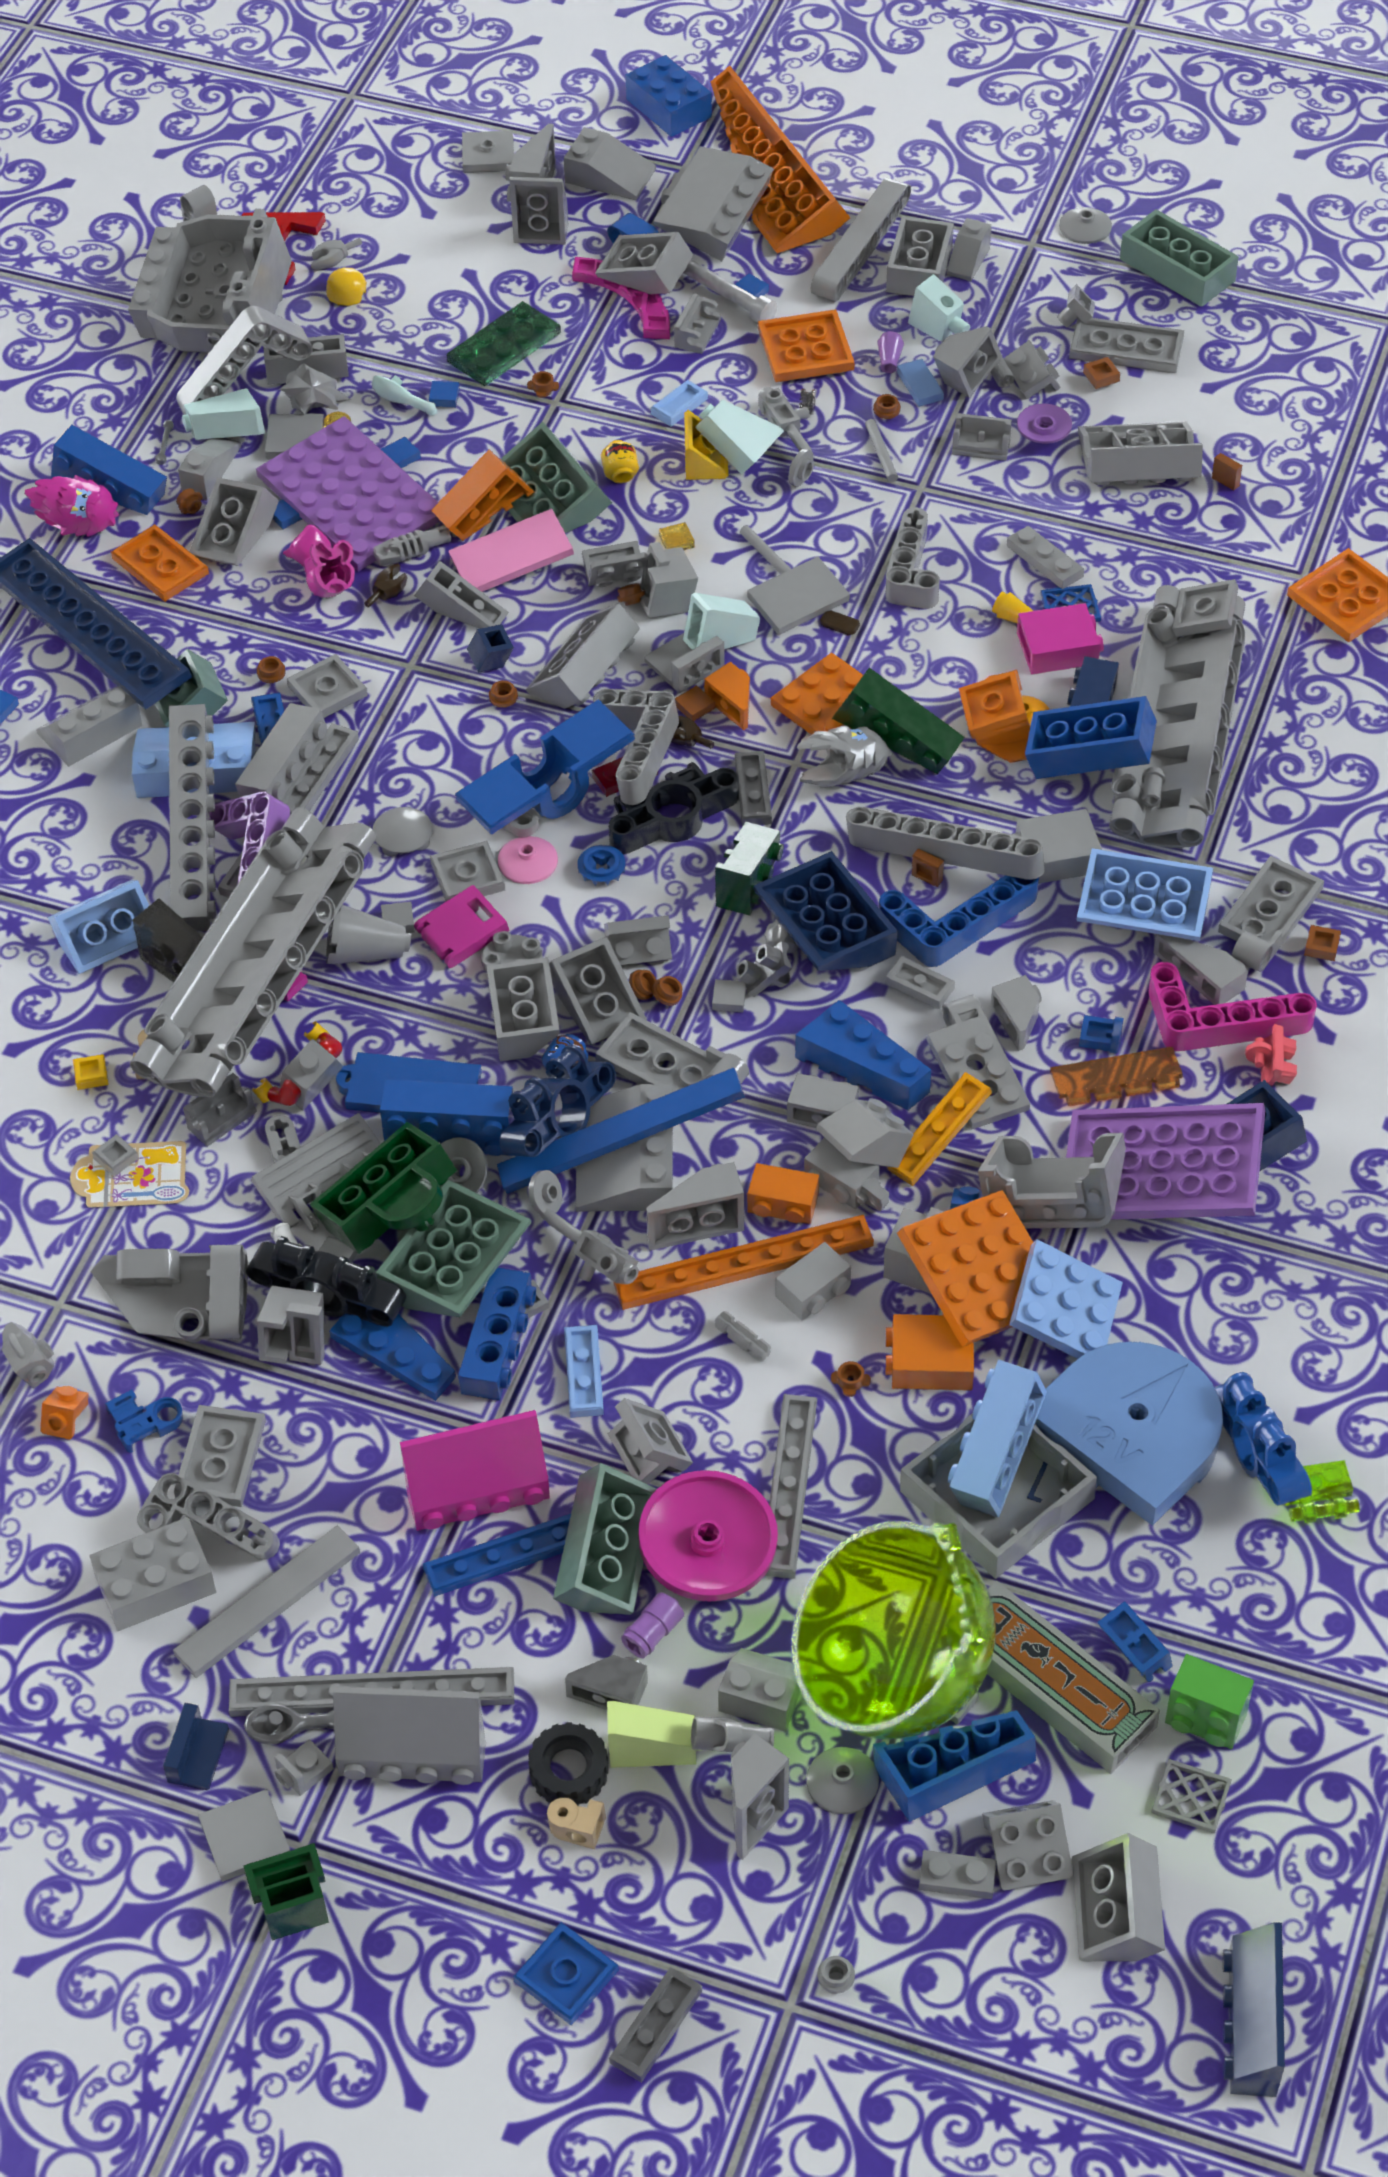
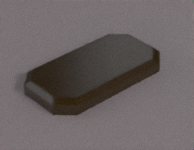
M832 610L825 611L820 619L821 626L846 635L855 634L860 627L858 619Z

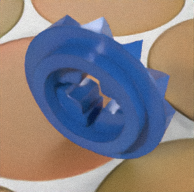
M592 846L583 851L579 856L577 862L578 873L582 874L584 881L591 880L595 886L599 882H605L608 886L611 880L619 881L620 875L625 873L626 860L621 851L612 846ZM596 864H599L601 866L607 864V869H604L602 867L596 869Z

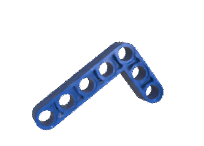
M1005 875L937 921L932 920L908 897L896 890H888L880 896L879 909L898 931L897 941L922 964L929 967H937L1031 906L1037 899L1039 877L1036 879H1023Z

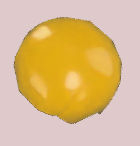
M338 268L328 277L326 295L331 302L337 305L349 306L361 302L363 293H366L367 282L364 275L354 268Z

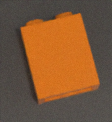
M893 1314L892 1327H886V1347H892V1355H886L885 1375H892V1389L973 1390L974 1343L962 1347L944 1315Z

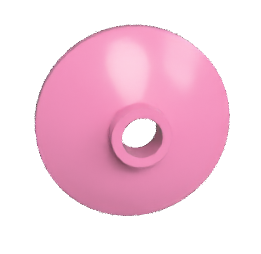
M534 836L513 839L506 843L498 854L500 872L507 879L520 884H534L547 879L553 874L558 864V855L553 845L542 838Z

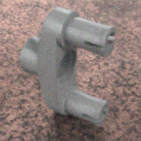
M695 1716L691 1729V1745L693 1750L733 1752L734 1748L741 1741L747 1742L756 1733L774 1746V1729L761 1728L760 1724L736 1722L731 1718Z

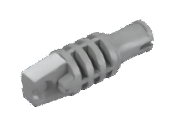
M445 525L425 532L415 530L413 533L409 532L406 535H400L398 538H391L375 546L373 553L380 566L398 563L405 559L408 560L412 557L424 555L431 547L451 542V536Z

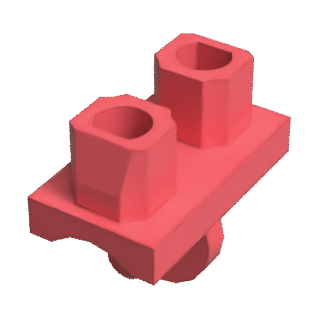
M1274 1024L1272 1034L1269 1037H1258L1246 1047V1058L1250 1062L1255 1063V1067L1261 1068V1082L1265 1080L1271 1087L1276 1081L1290 1084L1297 1075V1065L1284 1061V1059L1290 1060L1295 1055L1297 1046L1296 1040L1284 1036L1283 1026Z

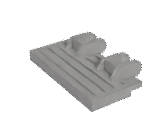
M357 1113L253 1175L251 1182L278 1220H281L282 1223H288L290 1228L299 1224V1219L294 1214V1211H297L304 1223L313 1231L319 1227V1224L307 1203L319 1197L381 1143L360 1113Z

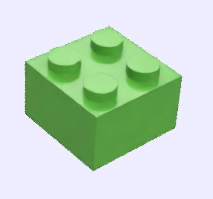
M1186 1654L1170 1690L1165 1723L1171 1725L1178 1732L1191 1733L1204 1738L1213 1746H1224L1233 1749L1247 1716L1254 1680Z

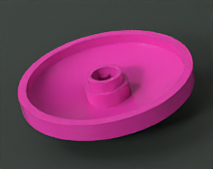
M710 1470L681 1474L661 1485L645 1504L640 1517L638 1531L640 1553L652 1576L675 1594L692 1600L708 1602L737 1597L757 1585L772 1565L778 1541L776 1519L763 1495L741 1478L725 1472Z

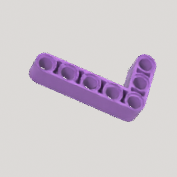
M258 792L215 804V811L209 812L210 820H214L215 831L230 840L245 837L238 883L268 837L274 832L281 830L290 816L289 806L267 792Z

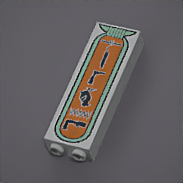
M997 1580L988 1589L982 1588L978 1591L972 1600V1604L965 1611H958L950 1620L949 1644L1110 1774L1157 1728L1160 1709Z

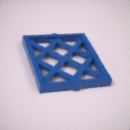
M1091 584L1070 586L1064 589L1041 590L1044 609L1055 608L1058 603L1065 606L1075 605L1080 600L1086 603L1088 609L1090 606L1094 607L1096 622L1101 621L1097 605L1098 600L1095 598ZM1086 592L1090 593L1091 600H1088L1082 596ZM1066 595H1069V596L1073 597L1074 599H1073V601L1070 603V602L1064 600L1063 598H1064ZM1049 597L1055 601L1049 605L1046 598Z

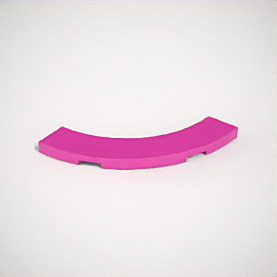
M575 257L572 281L598 285L625 298L636 309L641 318L643 338L670 339L669 313L659 294H648L599 278L595 272L603 260Z

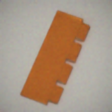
M1173 1047L1050 1067V1073L1059 1098H1066L1068 1107L1091 1103V1093H1094L1095 1101L1098 1102L1121 1098V1088H1124L1127 1097L1151 1093L1152 1083H1155L1157 1091L1180 1088L1179 1078L1183 1077Z

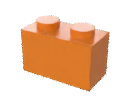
M756 1163L747 1193V1212L760 1217L769 1216L785 1219L792 1223L811 1224L819 1196V1174Z

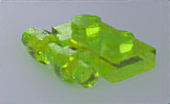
M1345 1460L1303 1466L1311 1482L1312 1494L1285 1504V1506L1299 1504V1507L1289 1508L1291 1522L1304 1520V1523H1313L1317 1521V1518L1330 1516L1340 1519L1346 1518L1347 1514L1360 1511L1358 1499L1345 1500L1343 1498L1352 1496L1354 1490ZM1329 1500V1503L1314 1504L1315 1501Z

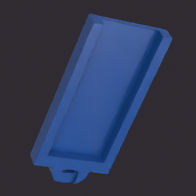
M357 1052L355 1063L343 1066L338 1072L336 1085L338 1091L346 1096V1109L380 1113L385 1079L478 1084L479 1079H481L482 1069L481 1065Z

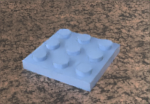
M1037 1239L1030 1246L1009 1325L1078 1359L1091 1350L1107 1345L1123 1282Z

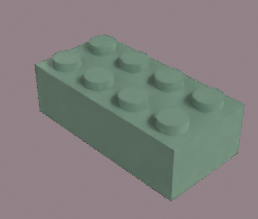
M1157 209L1122 234L1120 260L1201 307L1236 281L1239 256Z

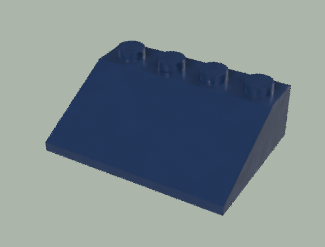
M832 851L753 886L756 894L818 971L871 967L896 955L898 931Z

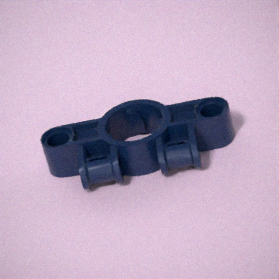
M573 1044L565 1046L558 1058H553L546 1064L548 1078L531 1077L525 1082L524 1088L521 1091H515L509 1096V1106L515 1120L501 1133L500 1148L506 1156L536 1157L555 1139L586 1128L590 1117V1107L606 1094L615 1083L616 1072L614 1066L610 1062L588 1061L580 1047ZM558 1094H560L562 1101V1115L559 1123H557L555 1117V1102Z

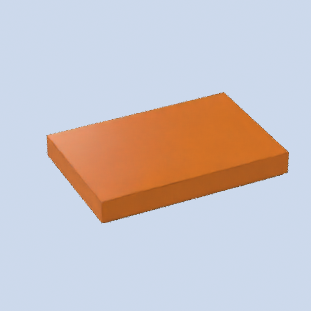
M155 524L111 551L112 559L164 602L209 574L208 566Z

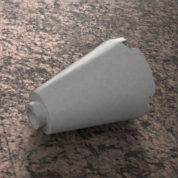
M342 905L328 928L326 956L328 958L326 964L334 965L401 958L403 952H409L411 934L406 933V927Z

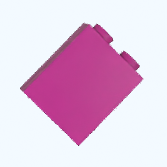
M1086 603L1018 613L1017 635L1031 675L1082 667L1085 656L1099 659L1100 652L1104 650L1103 638L1101 634L1097 635L1095 616L1094 614H1089Z

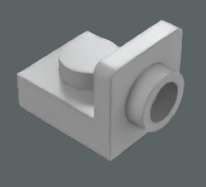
M310 1739L288 1757H285L282 1753L274 1757L277 1768L275 1776L286 1789L292 1787L300 1796L334 1769L333 1763Z

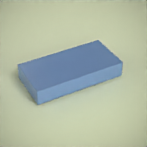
M923 359L897 365V374L918 407L944 399V392Z

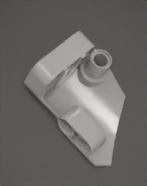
M209 1245L210 1253H179V1251L174 1249H123L117 1251V1255H104L90 1271L137 1334L183 1339L189 1343L209 1339L242 1338L248 1276L246 1274L248 1257L243 1245ZM196 1318L199 1320L198 1327L194 1331L185 1332L183 1330V1325L188 1319Z

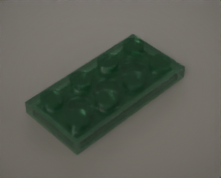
M522 301L446 354L447 362L485 387L561 333V326Z

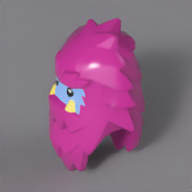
M74 475L73 479L57 476L52 477V479L35 481L37 487L26 489L24 493L31 500L30 507L36 509L34 513L40 519L45 520V523L61 529V535L75 533L76 537L84 534L92 536L105 530L108 526H114L115 518L119 516V513L116 511L118 503L113 501L111 493L104 486Z

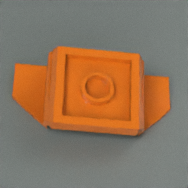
M1017 670L991 675L985 680L959 688L971 737L976 740L977 745L1010 763L1027 760L1025 751L1030 731V724L1021 694L1022 686Z

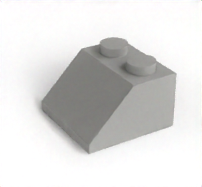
M987 326L949 335L944 343L938 345L933 355L944 384L969 398L1002 357L992 329Z
M870 1098L869 1101L854 1099L819 1122L816 1130L849 1161L896 1168L899 1167L914 1135L904 1126L905 1122L901 1118L892 1115L886 1110V1104Z
M741 1648L729 1661L718 1689V1711L786 1732L808 1674V1668Z

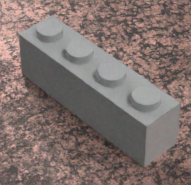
M293 703L288 705L235 783L239 797L258 792H267L280 801L284 799L287 790L293 781L298 778L301 769L307 760L312 757L313 751L319 742L326 736L327 724L324 721L321 709Z

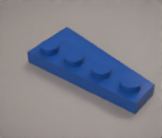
M344 1314L329 1330L331 1339L435 1401L456 1378L455 1370L399 1314L389 1327L362 1320L356 1315Z

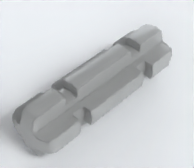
M723 1311L716 1317L715 1327L723 1334L728 1333L727 1337L746 1352L751 1351L750 1355L757 1361L762 1362L770 1355L771 1346L763 1339L758 1340V1335L740 1321L735 1322V1317L729 1312Z

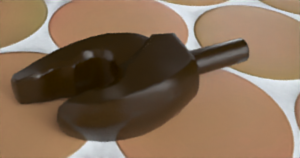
M397 563L389 566L379 573L372 588L373 595L364 602L366 607H370L379 598L382 600L394 598L404 590L408 578L406 573H403L397 579H393L400 571V564Z
M678 716L679 724L671 743L691 747L699 743L710 749L714 747V742L702 737L701 729L693 720L685 716Z

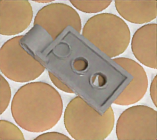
M1270 856L1219 924V933L1237 941L1232 957L1240 960L1244 965L1262 972L1322 891L1324 880ZM1286 889L1290 893L1283 895L1275 890ZM1269 908L1274 910L1275 913L1265 914L1261 910Z
M972 994L943 1004L942 1014L947 1027L928 1033L926 1040L950 1088L967 1072L996 1091V1094L989 1096L969 1119L968 1124L971 1130L1028 1111L1030 1102L975 995ZM971 1060H977L982 1063L983 1068L973 1070L966 1063Z
M632 1012L625 1017L596 1052V1062H610L614 1066L615 1072L638 1084H672V1092L733 1067L738 1074L741 1084L749 1075L747 1064L738 1056L730 1053L725 1054L711 1046L704 1051ZM638 1047L647 1049L643 1054H636L631 1050ZM667 1060L674 1065L669 1068H662L658 1063Z

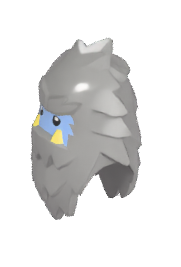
M844 725L828 731H816L812 735L801 739L797 748L810 749L811 751L827 749L828 754L826 759L818 766L804 771L800 781L819 785L822 788L861 780L870 774L873 775L877 771L879 772L881 767L887 762V757L892 756L893 753L876 732L868 729V727L850 729Z

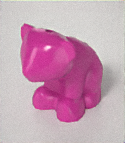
M307 525L293 540L290 547L283 552L286 557L292 558L304 566L307 585L315 596L320 598L335 597L351 587L354 581L355 570L350 564L353 558L352 545L343 539L336 542L332 548L328 538L315 525Z

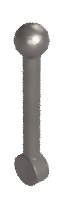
M165 420L163 423L165 430L160 452L155 456L156 463L159 465H163L167 461L165 455L170 430L174 427V423L171 420Z

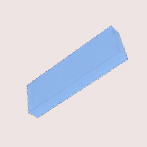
M597 1325L564 1327L570 1418L602 1416L604 1411Z

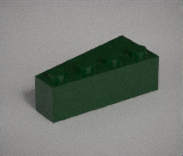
M870 667L832 717V719L851 729L868 727V729L876 732L890 750L937 775L948 763L965 738Z

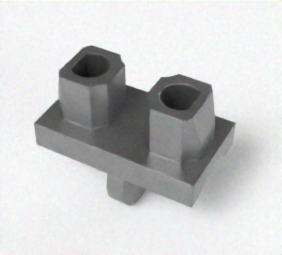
M780 941L774 947L764 943L757 949L755 953L756 961L754 963L744 959L737 964V978L746 983L747 994L755 997L772 984L784 987L790 982L789 971L792 967L787 957V950L789 949L787 943Z

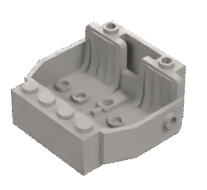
M255 209L253 216L207 214L177 223L176 227H156L128 308L140 337L157 338L180 351L209 353L245 308L259 306L275 314L292 262L276 218L267 217L264 209Z

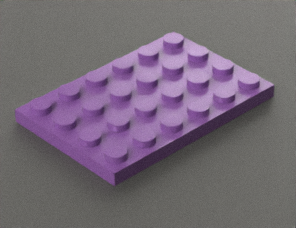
M345 416L256 468L257 477L276 495L295 509L308 525H315L328 538L331 547L343 539L352 545L353 558L350 564L358 572L377 561L373 553L375 546L391 538H398L400 535H406L409 532L413 533L415 530H422L424 532L440 522L439 518L431 511L438 502Z
M1264 1103L1072 1110L1066 1158L1094 1157L1093 1145L1100 1135L1107 1133L1124 1134L1125 1158L1115 1212L1111 1220L1255 1216L1265 1121Z

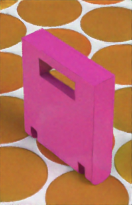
M471 885L418 919L414 924L415 930L421 934L422 939L441 960H444L449 968L455 967L493 941V936L497 932H509L507 921L474 885ZM479 906L490 917L485 922L475 913L479 910Z

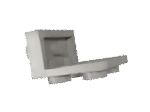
M638 541L582 550V559L589 586L606 587L619 580H624V582L637 581L641 578L644 565L648 560L647 553H640Z

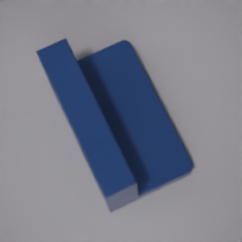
M184 1703L163 1764L167 1782L203 1790L210 1789L229 1732L228 1724L202 1719L198 1705Z

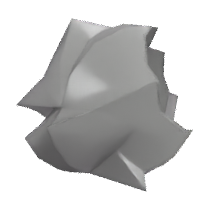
M304 363L295 371L290 372L286 377V384L278 389L284 391V394L290 398L292 408L299 410L304 415L312 408L317 407L338 410L336 402L351 400L336 389V379Z

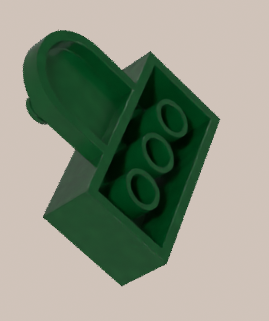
M406 1122L311 1202L310 1206L329 1233L360 1254L363 1250L369 1248L389 1228L405 1230L414 1227L418 1232L428 1230L429 1228L425 1221L430 1226L434 1224L432 1215L437 1211L443 1199V1191L440 1186L457 1169L439 1142L409 1122Z

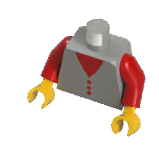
M314 1021L312 1023L314 1025L313 1029L309 1033L304 1032L303 1034L309 1040V1043L283 1070L280 1087H273L267 1078H263L260 1080L262 1084L259 1087L252 1088L253 1093L262 1103L270 1100L286 1106L295 1104L301 1110H304L343 1068L342 1064L336 1059L342 1052L341 1043L331 1036L319 1023Z

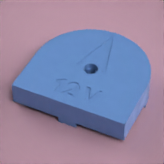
M1118 1342L1101 1346L1078 1358L1046 1388L1047 1393L1035 1422L1039 1430L1050 1440L1065 1448L1097 1477L1096 1488L1101 1486L1152 1526L1197 1482L1200 1483L1206 1477L1214 1463L1223 1424L1222 1406L1218 1393L1212 1382L1198 1366L1173 1350L1143 1342Z

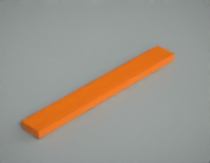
M863 1214L641 1270L632 1283L620 1284L613 1282L622 1310L789 1268L824 1242L841 1255L873 1247L874 1239Z

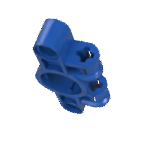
M1239 1372L1231 1375L1224 1384L1215 1386L1214 1388L1218 1393L1222 1406V1425L1232 1439L1236 1455L1245 1472L1252 1478H1258L1277 1506L1310 1496L1312 1494L1311 1482L1306 1470L1296 1457V1443L1290 1435L1285 1434L1281 1420L1272 1408L1266 1405L1264 1395L1260 1391L1255 1390L1251 1376L1248 1373Z

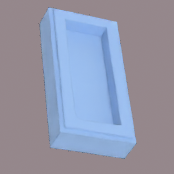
M687 380L651 407V415L672 427L684 418V412L687 410L692 412L708 399V392Z

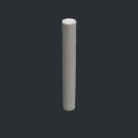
M869 419L865 422V426L886 478L889 482H895L898 479V475L876 421Z
M748 525L741 528L740 534L780 574L791 569Z

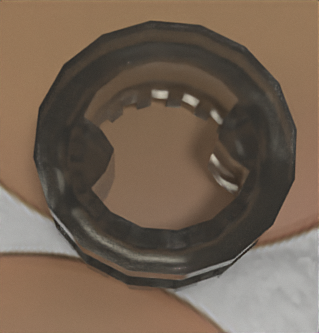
M802 389L800 394L802 402H799V408L807 407L809 414L813 415L816 390L806 392V389Z

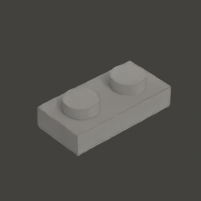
M902 956L885 977L886 985L937 1009L941 1008L955 989L954 980Z
M923 1850L919 1890L992 1899L996 1860Z

